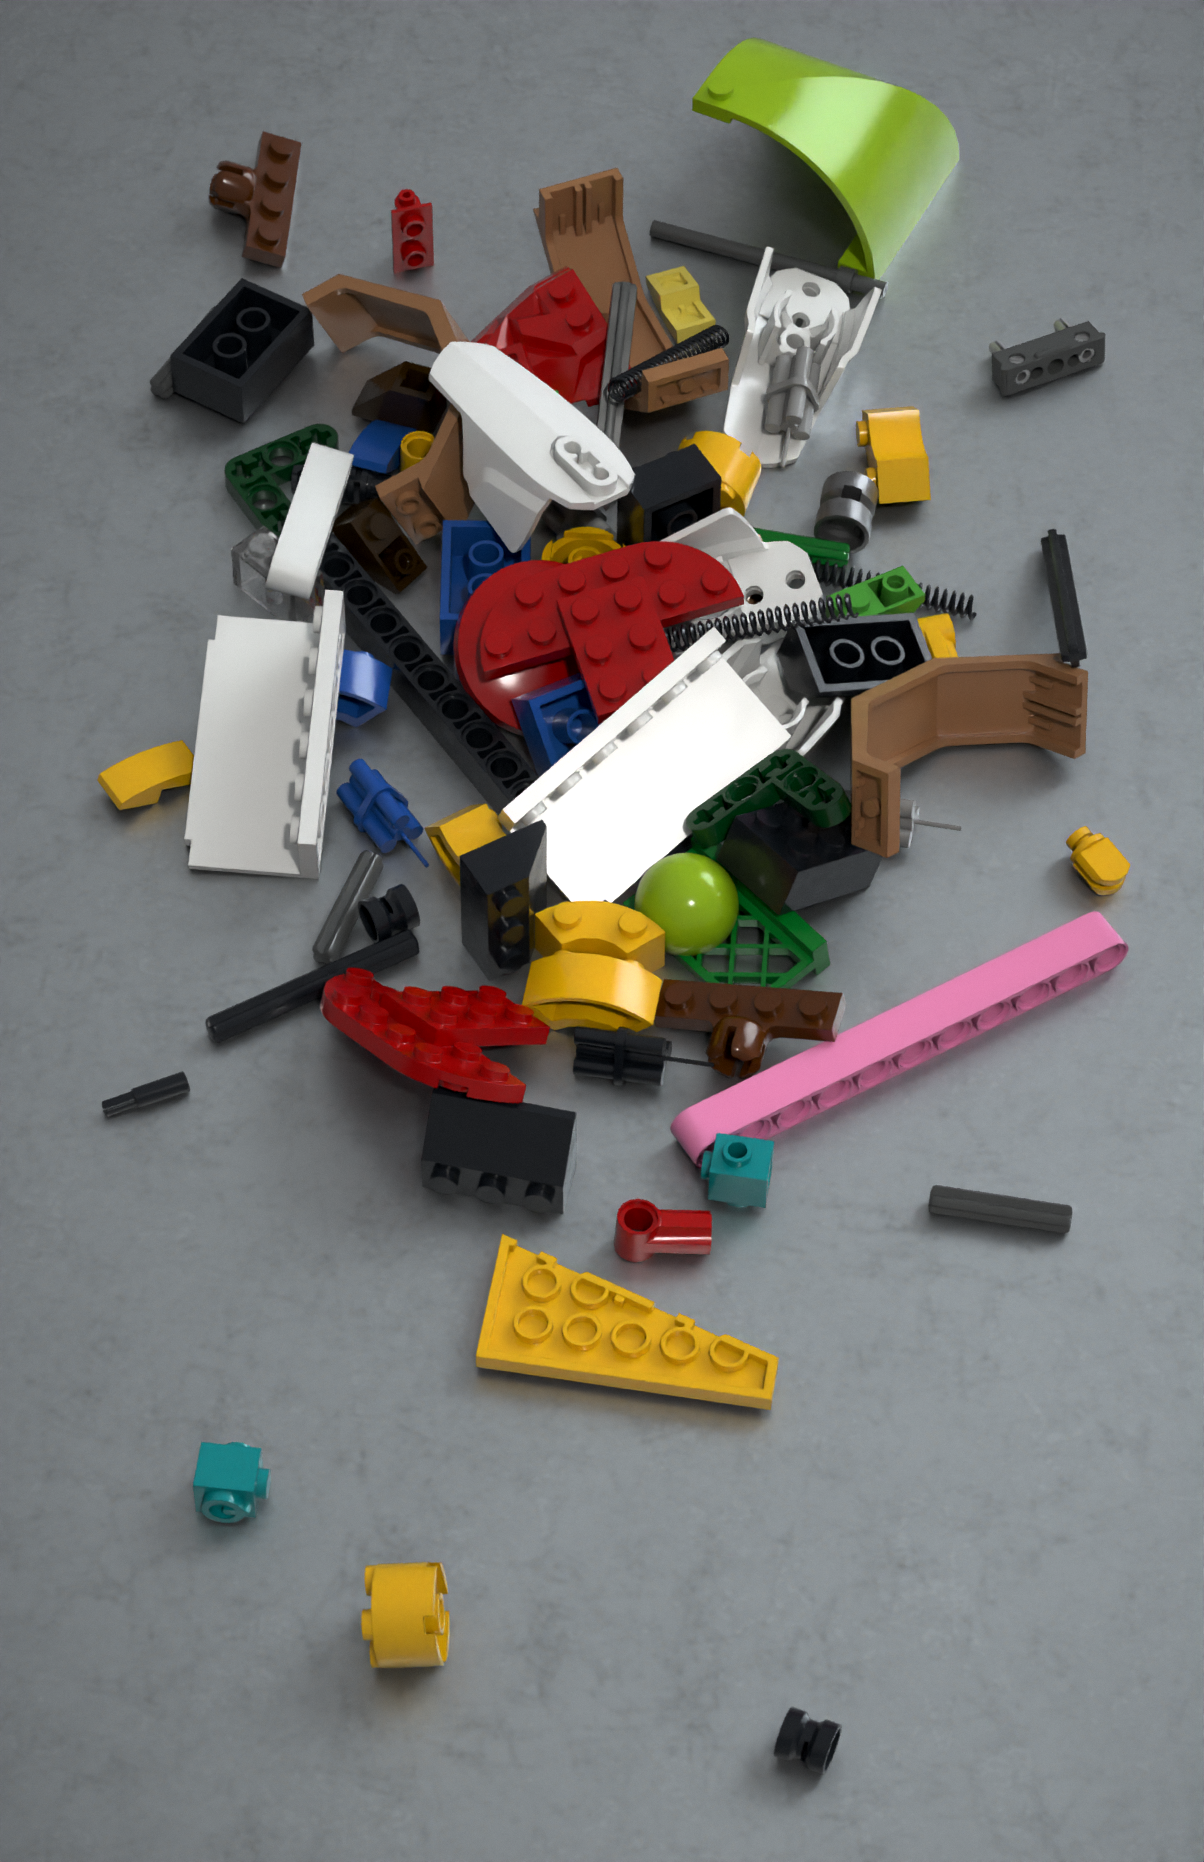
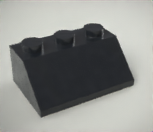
M915 613L849 617L848 620L841 618L839 622L833 619L831 623H827L824 620L822 625L815 623L811 627L807 624L805 628H801L798 625L796 630L788 629L777 652L789 688L816 698L859 695L932 659Z
M542 819L459 856L462 944L489 981L504 974H512L523 965L530 963L535 948V913L547 908V825Z
M442 1086L433 1088L421 1158L422 1187L433 1189L441 1194L455 1193L476 1197L493 1204L506 1203L527 1207L531 1211L538 1213H564L576 1171L577 1112L525 1102L505 1103L466 1097L467 1092L453 1091Z

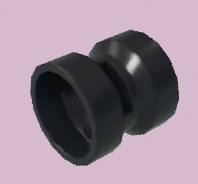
M403 884L388 889L383 897L371 896L358 902V911L362 924L374 943L392 936V933L399 929L403 931L411 930L420 925V916L416 903L409 890Z
M792 1706L787 1712L780 1728L774 1748V1756L788 1762L798 1759L805 1762L809 1770L824 1775L835 1754L842 1725L827 1719L817 1722L810 1719L806 1711Z

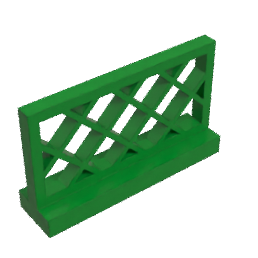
M693 837L690 839L692 848L686 853L704 855L720 864L732 878L739 900L738 917L731 933V944H719L706 954H697V960L691 955H672L700 982L761 984V987H767V984H772L769 987L790 989L811 971L817 976L831 965L827 941L795 911L777 915L716 860L723 846L721 843L711 847H701L697 845ZM636 893L624 901L623 906L635 910L634 901ZM739 927H759L764 932V944H738ZM771 939H772L776 944H770ZM704 955H730L729 972H708L703 967ZM737 955H763L762 971L735 972ZM769 955H789L797 962L786 973L768 972Z

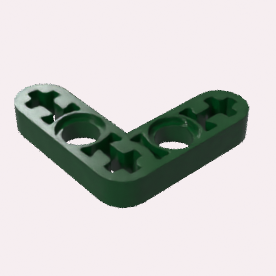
M326 424L309 425L236 456L225 465V486L228 493L264 541L268 542L271 546L272 540L278 544L282 530L278 531V522L281 520V527L283 528L291 506L290 500L279 486L291 481L294 465L305 464L312 443L339 450L338 434L333 427ZM279 456H287L293 460L290 464L278 466L271 462L272 459ZM269 499L276 503L275 506L269 509H259L254 506L257 501Z
M781 749L765 757L695 808L687 817L686 825L697 845L711 847L726 839L735 816L772 806L780 799L814 825L821 828L835 826L844 821L849 816L852 805L840 783L795 750Z

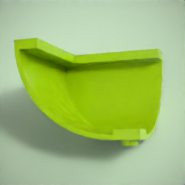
M761 38L746 39L731 49L713 69L692 99V111L728 124L733 119L747 124L781 143L810 166L842 203L857 231L856 236L838 261L837 269L840 266L858 270V275L880 280L959 161V142L955 129L947 116L936 105L921 95Z

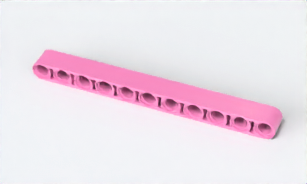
M1093 911L838 1034L835 1042L824 1041L688 1107L672 1122L670 1127L671 1133L696 1167L701 1169L704 1151L713 1152L717 1133L767 1140L1112 970L1126 957L1128 945L1100 912Z

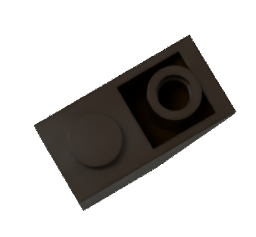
M405 361L367 380L352 408V415L372 421L376 419L414 428L417 429L416 431H425L433 435L447 407L446 397L429 381L430 367Z
M379 497L353 504L335 519L332 532L373 581L392 593L398 594L428 568Z

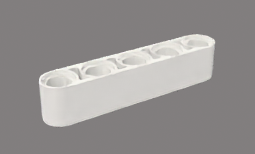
M316 443L311 444L271 562L265 588L309 600L347 485L354 454Z

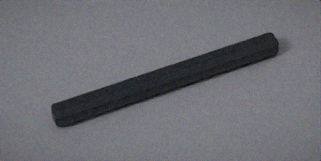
M1056 529L1048 530V536L1041 538V548L1060 658L1062 662H1070L1071 667L1076 668L1080 666V660L1087 658L1088 653L1067 538L1064 534H1057Z

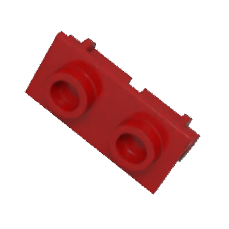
M410 189L401 190L394 200L396 209L391 210L394 273L434 265L432 203L421 204L414 191Z

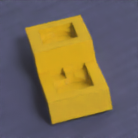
M183 740L163 744L116 763L101 772L97 781L119 810L156 804L162 790L191 785L194 755Z

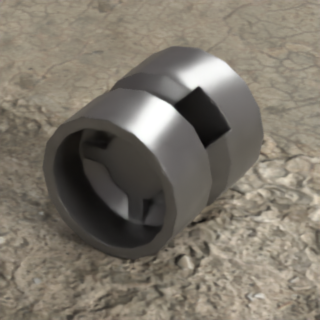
M852 471L836 472L829 476L823 485L820 507L814 524L815 538L846 542L850 545V553H856L864 549L869 542L873 516L875 515L878 501V488L875 483L867 476Z

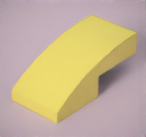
M685 266L645 276L654 304L677 344L716 325L715 318L700 300L698 283Z

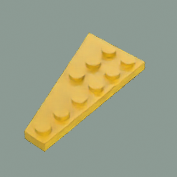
M502 1234L476 1352V1367L771 1410L778 1371V1357L727 1334L717 1336L695 1326V1320L680 1313H678L677 1317L655 1308L654 1301L587 1271L579 1274L557 1264L556 1257L542 1251L537 1255L517 1246L516 1239Z

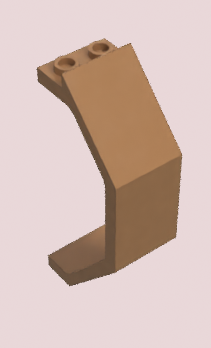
M618 168L539 189V207L534 208L533 212L550 273L552 274L565 266L573 269L607 323L612 285L615 282L624 281L637 286L629 361L631 368L671 348L673 345L646 300L623 219L624 178ZM723 348L643 370L641 392L626 399L624 409L649 413L728 390L729 358Z
M341 274L302 294L308 309L342 353L370 338L378 336L438 354L450 342H470L443 303L438 299ZM452 404L448 408L428 454L420 462L375 486L381 501L416 545L443 531V520H467L475 503L469 494L468 483L463 476L462 416Z
M1060 653L933 658L851 698V844L886 858L899 852L901 767L939 748L960 745L1030 743L1072 759L1085 754L1088 671L1078 667L1072 668L1071 665L1062 662Z

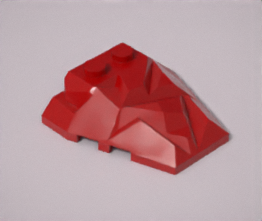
M567 266L530 285L470 341L491 345L497 349L522 342L537 378L553 390H558L559 395L570 404L584 400L588 407L599 404L608 323L575 271Z

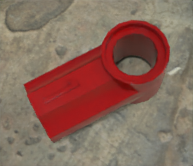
M631 1199L623 1203L618 1209L614 1236L615 1251L620 1257L631 1262L646 1261L654 1253L710 1255L712 1214L710 1211L658 1209L648 1200Z

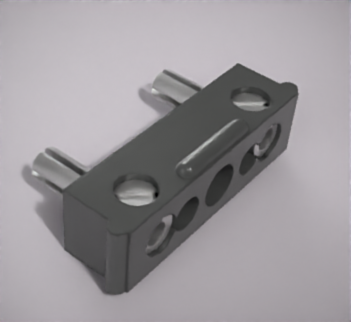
M1060 318V320L1057 319L1053 324L1056 332L1019 345L1006 348L1001 341H992L988 349L992 354V379L1000 387V394L1008 396L1102 364L1105 361L1106 334L1098 332L1089 321L1071 326L1064 318Z

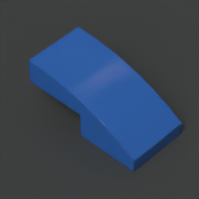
M377 419L372 421L360 433L348 452L354 454L352 466L384 474L397 469L400 461L401 440L405 435L417 429Z

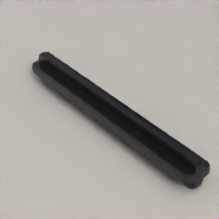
M411 930L401 931L213 1014L205 1020L207 1032L215 1043H220L321 998L325 983L335 976L345 974L347 968H362L375 974L414 957L420 952L417 938Z

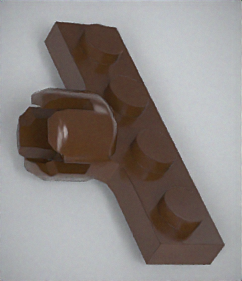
M263 131L258 142L254 169L228 160L221 161L217 165V169L221 171L215 174L211 180L208 201L215 209L236 215L242 214L246 218L241 257L279 268L282 267L287 251L302 142Z
M664 979L659 994L654 1023L659 1028L711 1032L712 1034L705 1052L708 1056V1062L715 1063V1066L711 1068L720 1075L733 1078L739 1060H741L744 1064L739 1078L747 1079L758 1072L767 1046L775 1038L835 1042L847 1004L843 993Z

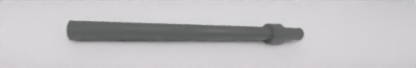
M654 220L650 227V236L757 265H761L765 249ZM773 253L771 269L798 268L835 282L843 292L852 294L853 291L868 294L873 287L882 290L879 298H884L887 293L888 282L858 275V270L845 266H840L839 269L784 254Z

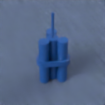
M360 758L353 761L349 766V771L352 773L349 782L340 785L336 794L354 816V825L359 831L366 832L383 853L390 852L396 846V841L404 839L426 868L429 867V863L410 841L418 838L423 833L424 828L407 808V799L402 793L388 784L378 770H371L363 759Z

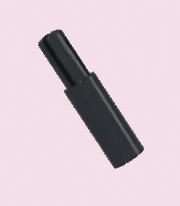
M182 1071L132 1088L131 1092L102 1101L103 1112L109 1117L135 1107L139 1109L189 1092L190 1087L186 1075Z

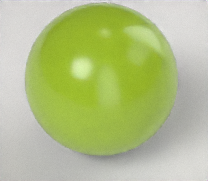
M677 853L659 860L646 871L637 887L634 909L650 918L666 932L665 953L674 956L691 955L695 957L697 954L710 952L727 939L738 917L739 900L732 878L720 864L704 855Z

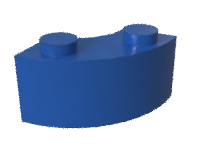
M344 649L336 720H341L357 728L387 710L393 669L375 659L368 652H354Z

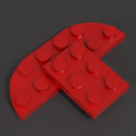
M651 541L637 543L543 570L513 585L499 598L491 609L485 621L480 640V656L484 679L488 680L574 654L597 722L600 724L674 661L663 628L744 605V595L735 578L719 561L699 549L675 542Z
M356 967L347 968L345 974L335 976L325 983L320 1010L326 1020L393 1069L434 1088H438L440 1084L453 1091L467 1092L466 1097L505 1103L523 1102L527 1085L510 1074L509 1067L491 1061L481 1054L482 1049L478 1046L546 1045L550 1026L533 1016L534 1011L532 1009L515 1004L506 998L507 993L504 990L494 986L483 985L479 987V990L468 991L454 986H443L441 991H427L419 987L407 986L404 987L403 991H397L373 979L374 974L370 971Z

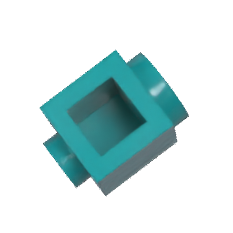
M717 1133L713 1152L704 1151L701 1167V1179L709 1180L708 1200L726 1202L734 1207L755 1206L766 1208L773 1169L774 1141Z
M201 1442L193 1481L196 1512H202L207 1518L221 1523L238 1522L244 1517L256 1518L259 1499H268L271 1485V1469L263 1468L262 1449L251 1447L241 1442H231L228 1444Z

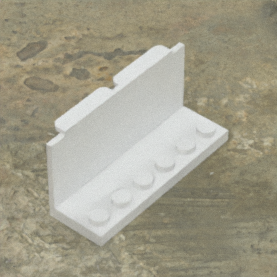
M325 590L323 606H315L313 623L218 615L215 640L208 639L184 837L185 845L190 846L189 869L319 879L346 633L343 591Z
M715 627L711 628L502 809L497 819L510 833L541 819L547 825V876L570 902L605 900L612 903L641 878L652 865L665 857L691 834L686 825V819L695 808L765 757L772 754L792 737L720 654L718 650L726 640Z

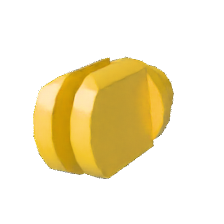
M1083 826L1073 832L1067 839L1066 845L1073 851L1070 860L1076 871L1098 895H1111L1120 890L1130 868V863L1111 840L1108 837L1105 838L1103 834L1097 833L1093 835L1087 826Z

